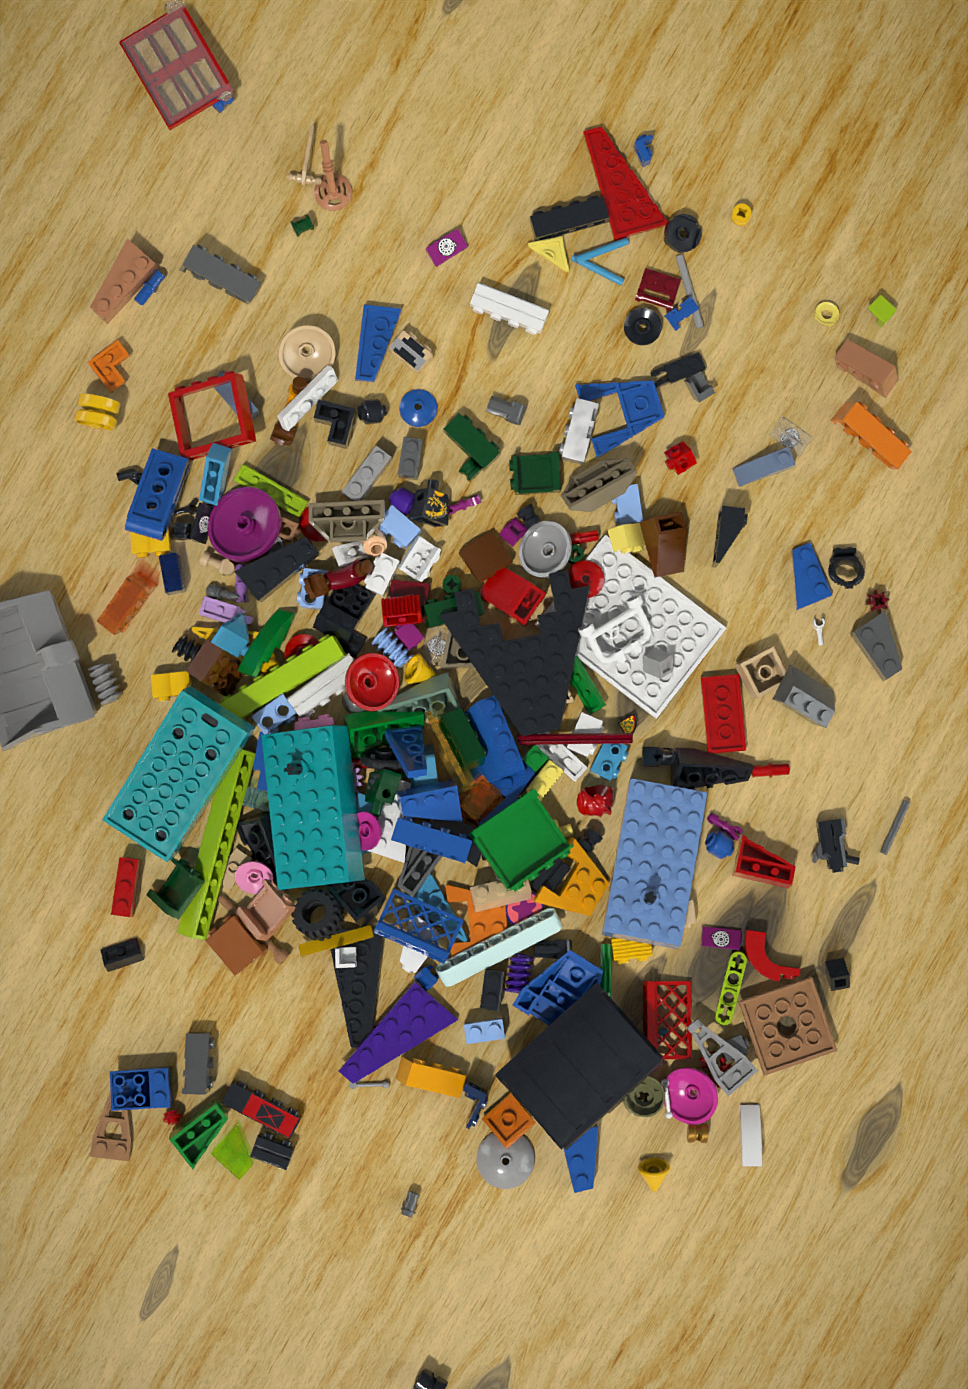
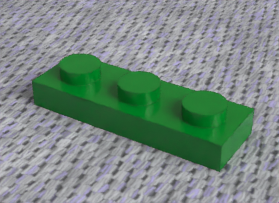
M576 656L570 683L589 715L605 707L606 703L580 659Z

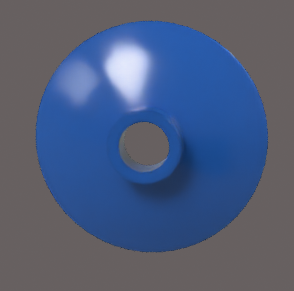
M416 389L409 391L400 402V415L410 426L424 427L430 424L437 414L436 400L425 390ZM416 404L422 406L420 410H416L414 407Z

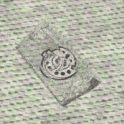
M783 416L769 434L786 448L789 447L798 456L802 455L813 439L812 436Z
M443 627L427 629L421 655L428 664L441 667L448 629Z

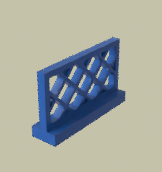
M393 888L374 929V933L445 964L464 920ZM397 895L403 898L405 905L395 908L392 902L394 896ZM417 904L421 907L423 913L412 916L409 906ZM406 908L410 917L400 921L396 911ZM393 912L397 922L393 924L384 922L385 915ZM437 913L440 921L430 924L427 914ZM424 915L427 926L417 929L414 919ZM411 920L415 930L410 932L404 931L401 924ZM453 920L458 923L457 928L448 932L444 922ZM442 923L445 933L435 937L432 927ZM429 928L432 938L428 940L422 939L419 931ZM447 936L449 941L447 950L438 945L437 939Z

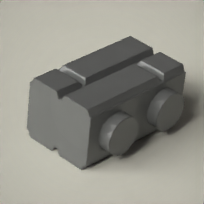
M403 437L398 478L417 480L423 440Z

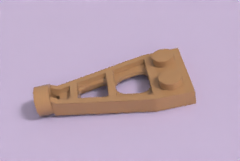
M110 1091L92 1138L90 1157L130 1161L132 1135L129 1110H122L121 1118L110 1117ZM117 1122L120 1124L122 1131L120 1139L105 1137L104 1132L108 1123Z

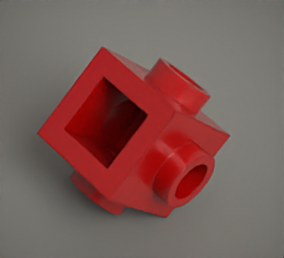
M684 441L664 452L667 459L665 460L666 466L670 471L673 469L677 475L697 464L692 450Z

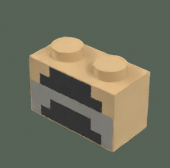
M403 330L389 346V352L419 375L433 359L432 350L426 344H419L416 341L418 338L411 332L406 333Z

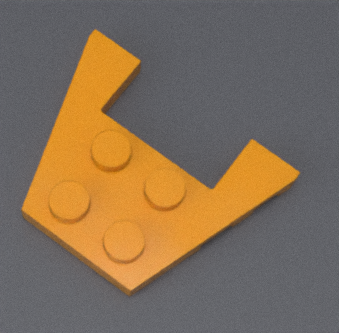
M569 837L567 842L569 845L573 844L574 847L570 849L571 853L567 856L577 862L559 895L541 886L533 902L591 916L609 882L576 839Z

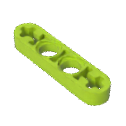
M739 951L733 952L728 959L715 1011V1020L720 1025H728L733 1019L747 964L745 954ZM738 955L743 959V962L739 963L737 969H741L740 973L730 970V966L735 968L733 957ZM732 973L738 976L736 984L728 982V976ZM726 992H731L734 996L731 1003H725L723 1000V995ZM721 1004L728 1007L732 1006L731 1010H726V1015L729 1018L725 1019L724 1022H721V1018L718 1017L724 1011V1008H720Z

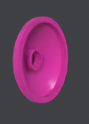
M684 1067L673 1071L666 1078L670 1082L668 1093L670 1111L673 1113L674 1118L680 1122L695 1125L707 1121L715 1113L718 1105V1093L714 1083L705 1073L695 1068Z

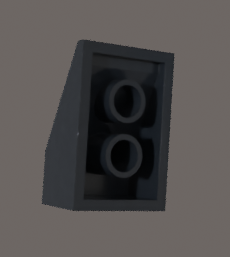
M722 506L718 511L712 567L716 568L742 528L747 525L748 514H745V508Z

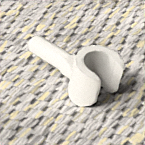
M821 618V626L816 625L815 619L812 623L813 628L817 631L819 645H823L822 628L825 624L823 618Z

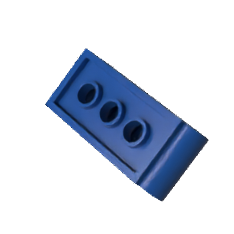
M154 448L151 449L127 514L126 531L160 541L164 540L190 469V465H188L189 459Z

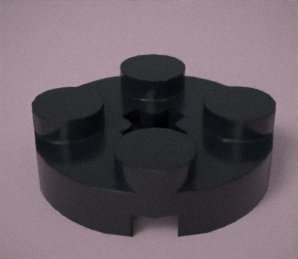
M688 214L671 217L664 229V243L678 253H685L695 249L699 245L702 235L701 228H698L697 220ZM682 228L684 229L686 237L680 236L679 232L682 230Z

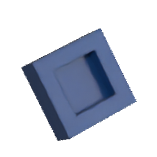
M432 965L424 967L414 976L415 980L425 991L438 982V973L433 976L430 972L433 968Z

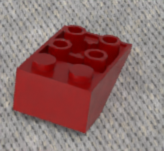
M507 568L497 571L493 577L486 581L479 592L483 600L523 627L529 622L546 596L544 591Z

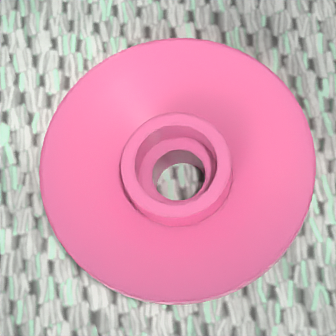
M248 861L241 864L235 873L237 885L243 891L251 894H258L263 889L264 884L262 881L264 879L274 880L271 869L258 861Z

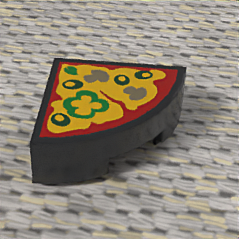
M634 713L617 723L623 733L633 734L635 732L637 720Z

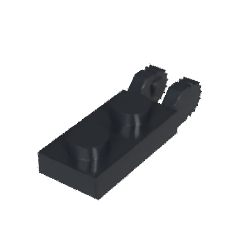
M698 352L664 365V367L654 370L650 374L652 377H656L666 373L668 378L655 383L656 388L686 379L698 371L704 372L706 368Z

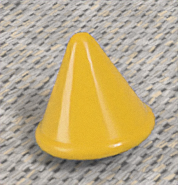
M417 653L408 662L404 679L407 684L423 682L437 676V674L424 660L423 656Z
M660 1158L645 1159L637 1167L638 1172L643 1176L653 1192L659 1189L671 1169L670 1164Z

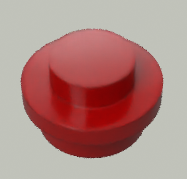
M179 1110L168 1111L164 1113L163 1122L168 1123V1125L177 1124L179 1119L182 1118V1114L179 1113Z

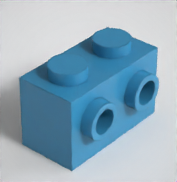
M602 744L589 771L608 781H611L612 778L616 779L620 772V769L617 768L620 761L624 762L629 752L626 751L628 746L624 744Z

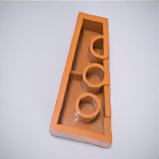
M862 402L844 403L830 421L835 425L837 422L843 425L845 433L858 437V443L866 449H873L872 454L890 469H899L912 453L908 448L909 445L904 440H899L891 428L882 425L881 419L875 414L871 415L867 411V406Z

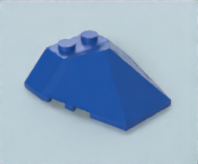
M569 950L521 990L512 1006L528 1016L531 1014L547 1025H550L594 984L598 983L600 985L603 970L572 950Z

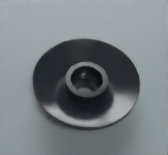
M637 308L631 311L624 321L625 335L636 345L645 346L652 344L661 333L662 324L659 316L648 308ZM644 325L646 330L640 331L639 326Z

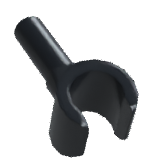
M191 502L188 504V507L174 510L173 515L182 513L195 515L197 510L191 511L190 507L197 505V503Z

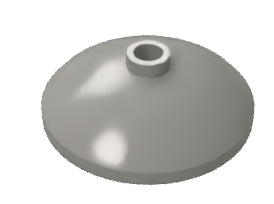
M542 521L533 525L523 536L519 547V558L523 568L531 575L540 578L549 577L548 574L561 571L571 555L572 543L570 535L563 526L553 521Z
M494 1133L488 1135L479 1146L477 1152L479 1173L487 1183L496 1188L511 1189L521 1185L529 1178L534 1168V1152L531 1144L523 1135L508 1149L504 1147ZM508 1158L509 1163L506 1165L503 1164L502 1159Z

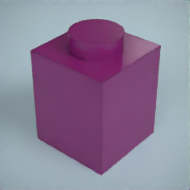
M413 624L397 625L395 627L397 629L395 634L409 651L425 639Z

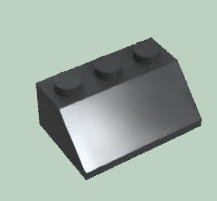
M790 665L773 700L812 724L827 728L835 713L834 692Z

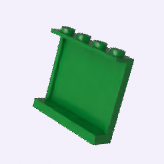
M535 788L468 833L507 892L512 890L516 892L524 886V881L527 879L532 881L538 877L541 869H549L556 864L554 860L558 857L563 859L571 853L570 849L574 847L573 844L569 845L537 798L539 794Z

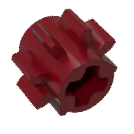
M874 590V596L869 594L866 596L869 602L865 605L870 606V613L877 610V613L880 614L881 608L888 609V606L885 604L890 599L884 597L885 592L878 594L877 590ZM879 598L880 604L875 606V599Z

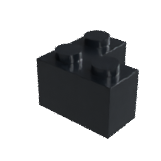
M318 399L313 418L317 423L331 426L327 440L328 444L344 449L348 448L356 416L355 408Z

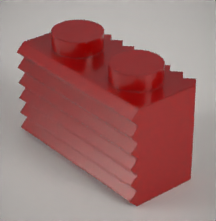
M410 594L404 597L398 596L396 598L391 596L381 599L384 627L422 623L420 597L418 594L416 596Z

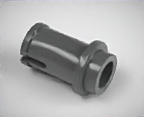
M408 1191L404 1206L401 1207V1214L412 1217L416 1213L414 1210L420 1195Z

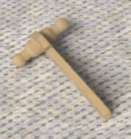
M310 125L302 174H287L289 181L295 180L303 186L312 183L320 185L322 183L321 178H314L312 175H308L315 130L312 125Z

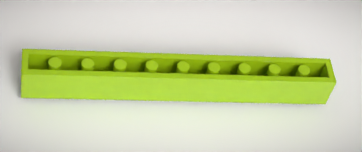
M242 750L214 794L194 868L201 873L200 877L205 882L182 914L177 931L178 934L200 940L207 939L256 753Z

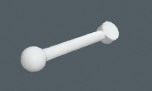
M665 1078L661 1081V1085L664 1087L667 1110L665 1116L669 1119L673 1116V1113L670 1111L668 1093L670 1082Z

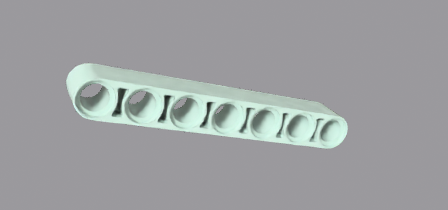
M554 908L545 909L447 959L445 964L440 963L436 967V972L446 987L455 985L557 933L562 929L563 924Z

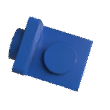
M652 134L638 137L633 146L642 167L650 165L651 150L645 146L652 143Z

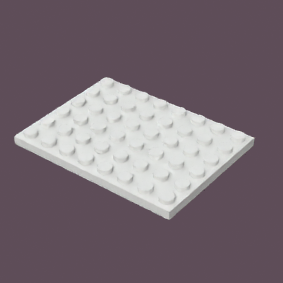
M605 535L586 559L596 563L604 573V586L596 596L587 599L582 626L592 623L595 629L600 627L604 622L610 621L627 611L629 607L626 600L639 594L643 600L641 607L651 626V636L647 642L642 644L643 650L637 654H633L632 651L627 653V660L622 663L614 661L606 664L598 661L587 638L580 635L576 656L585 665L656 719L722 635L726 627L661 577L654 578L653 571L630 553L613 552L610 538ZM584 575L582 577V580L584 582H588L589 577L587 575ZM554 601L544 614L556 612ZM637 614L618 624L620 632L614 640H604L601 635L595 638L603 655L609 656L614 650L626 646L631 640L643 635L644 629ZM537 621L535 626L539 628V623ZM653 648L673 654V672L661 679L643 671L642 655Z

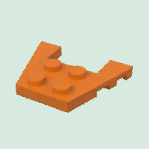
M446 885L447 903L467 901L470 941L454 943L451 948V957L507 929L505 905L475 912L470 890Z

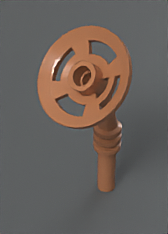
M327 140L320 141L323 157L322 168L326 175L321 177L322 183L320 185H315L314 195L317 203L322 208L329 211H337L344 208L350 202L352 188L344 176L333 173L335 170L333 160L330 158ZM343 183L346 185L347 188L346 196L344 195V187L342 185ZM320 187H322L321 192H322L323 199H321L320 196H319V188H320ZM325 189H327V193H328L327 196H326L325 193H324V190H325ZM340 199L341 203L337 205L328 204L329 200L334 201Z

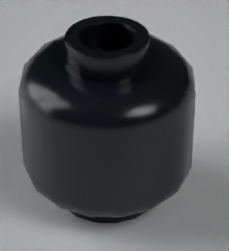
M379 399L364 400L358 406L359 420L363 421L366 425L381 423L384 416L387 415L386 405H382Z

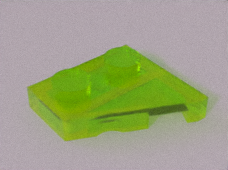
M236 1125L211 1155L240 1180L253 1166V1163L242 1139L240 1129Z

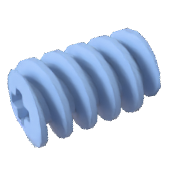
M387 627L374 638L372 645L379 644L378 652L384 650L382 655L385 657L389 656L388 659L392 662L394 661V666L401 668L414 655H406L409 649L402 650L403 642L396 644L399 638L395 637L392 639L391 636L394 632L386 633Z

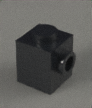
M844 958L825 961V972L831 991L850 988V975Z

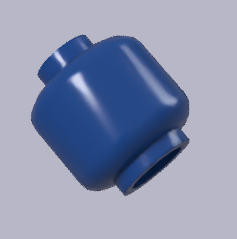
M722 831L711 832L705 841L708 853L718 859L731 856L735 849L733 838Z

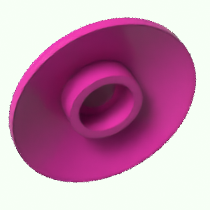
M360 812L357 816L361 850H372L380 841L381 827L373 814Z

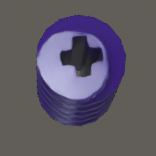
M515 953L514 955L516 956L509 959L514 964L508 965V968L513 970V972L507 973V976L512 979L505 982L510 987L504 988V991L519 994L525 987L524 985L530 983L525 977L531 976L527 969L533 968V965L528 962L534 961V958L529 955Z

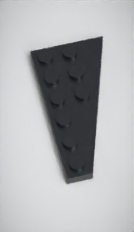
M338 928L336 931L338 932L337 934L350 931L352 929ZM374 932L372 938L339 946L356 947V967L336 968L335 948L330 949L349 1042L353 1048H358L373 1029L383 940L382 936Z

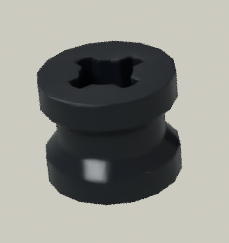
M172 524L174 529L172 540H191L189 534L191 524Z

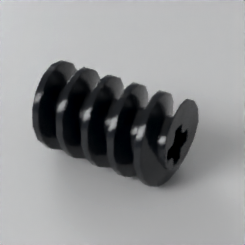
M186 634L176 642L172 653L178 651V657L184 655V660L188 661L191 659V663L200 650L202 643L199 642L197 645H194L195 638L188 641L189 634Z

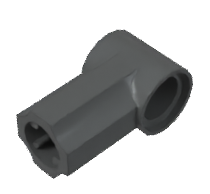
M491 395L486 412L505 418L506 421L512 424L521 425L527 407L515 401L508 402Z

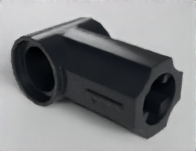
M572 940L539 941L534 944V958L559 959L566 952L572 950Z

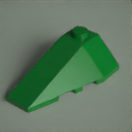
M362 711L344 715V726H348L351 759L360 757V754L366 750H375L383 745L389 746L385 738V730L421 725L423 730L424 713Z

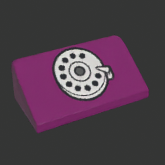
M456 229L428 246L426 253L435 267H438L468 248L460 231Z
M702 926L700 946L740 950L741 930Z

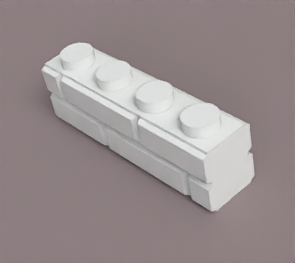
M479 282L470 302V307L473 308L474 312L490 314V318L496 321L503 319L508 321V325L514 328L521 326L526 328L525 331L532 335H536V333L541 334L549 314L548 309Z
M349 653L345 658L333 664L287 698L300 718L304 716L310 717L315 713L314 709L319 705L321 707L325 706L331 701L330 697L336 694L338 696L346 690L345 675L348 667L354 661Z

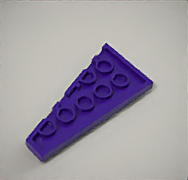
M413 982L338 1071L354 1084L458 1021V1019L416 982Z

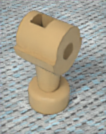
M204 551L199 562L201 566L207 567L209 564L218 569L223 576H232L236 570L235 565L230 560L212 558V554Z

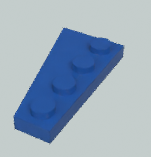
M364 305L355 381L375 382L402 309Z
M422 725L385 730V738L408 778L426 776L427 764L424 753Z

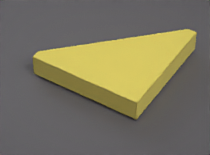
M562 236L528 243V248L563 271L569 272Z

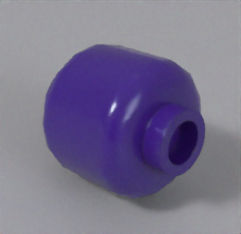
M404 487L395 489L389 498L390 506L393 505L404 516L408 515L415 493Z

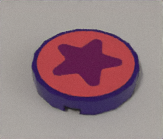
M531 892V899L506 905V915L510 923L516 925L544 910L543 904L533 902L536 896L534 892Z

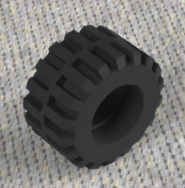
M316 888L315 891L309 889L308 893L303 892L301 898L297 897L295 900L297 901L296 908L291 913V917L294 918L292 922L298 931L315 941L317 939L324 941V937L330 939L332 938L331 934L336 935L338 933L336 930L338 928L341 929L343 926L340 923L345 918L341 915L344 913V909L332 894L326 890L322 891L320 888ZM319 906H325L326 912L323 919L318 923L311 924L312 912Z

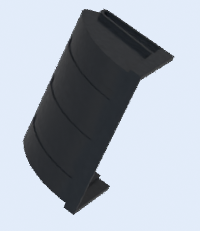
M596 983L501 1068L495 1076L524 1105L561 1150L563 1148L567 1150L607 1113L610 1114L621 1104L631 1091L663 1063L661 1059L664 1057L602 987Z

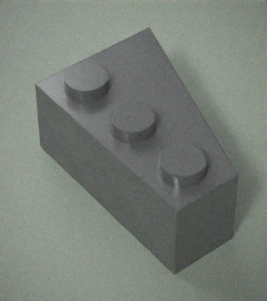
M885 611L850 634L882 681L889 679L902 670Z
M409 846L397 886L414 897L443 856Z
M186 1033L185 1070H183L185 1082L182 1094L205 1095L210 1091V1088H213V1076H210V1068L213 1069L214 1057H211V1049H214L215 1038L211 1037V1033Z

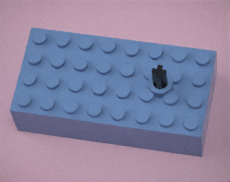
M630 779L601 935L672 949L680 948L707 792Z

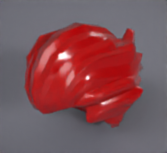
M603 785L584 787L577 796L576 805L578 811L582 815L587 816L595 815L601 817L603 814L611 815L614 789Z

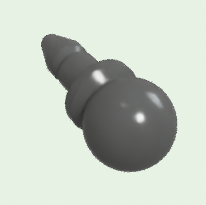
M210 584L206 588V595L212 599L217 598L221 600L223 597L229 599L239 598V595L235 592L227 591L223 586L219 587L217 584Z

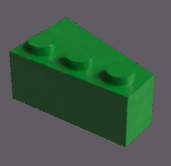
M215 1099L170 1133L169 1140L192 1169H194L212 1140L228 1120V1113L220 1102Z

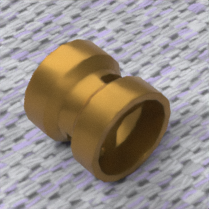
M688 1124L687 1142L694 1143L695 1141H700L701 1143H707L708 1124Z

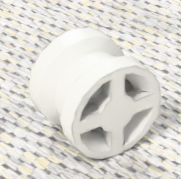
M616 625L601 634V637L607 641L614 640L620 632L619 626Z

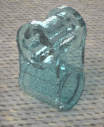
M247 787L243 806L269 811V808H266L264 804L268 798V793Z

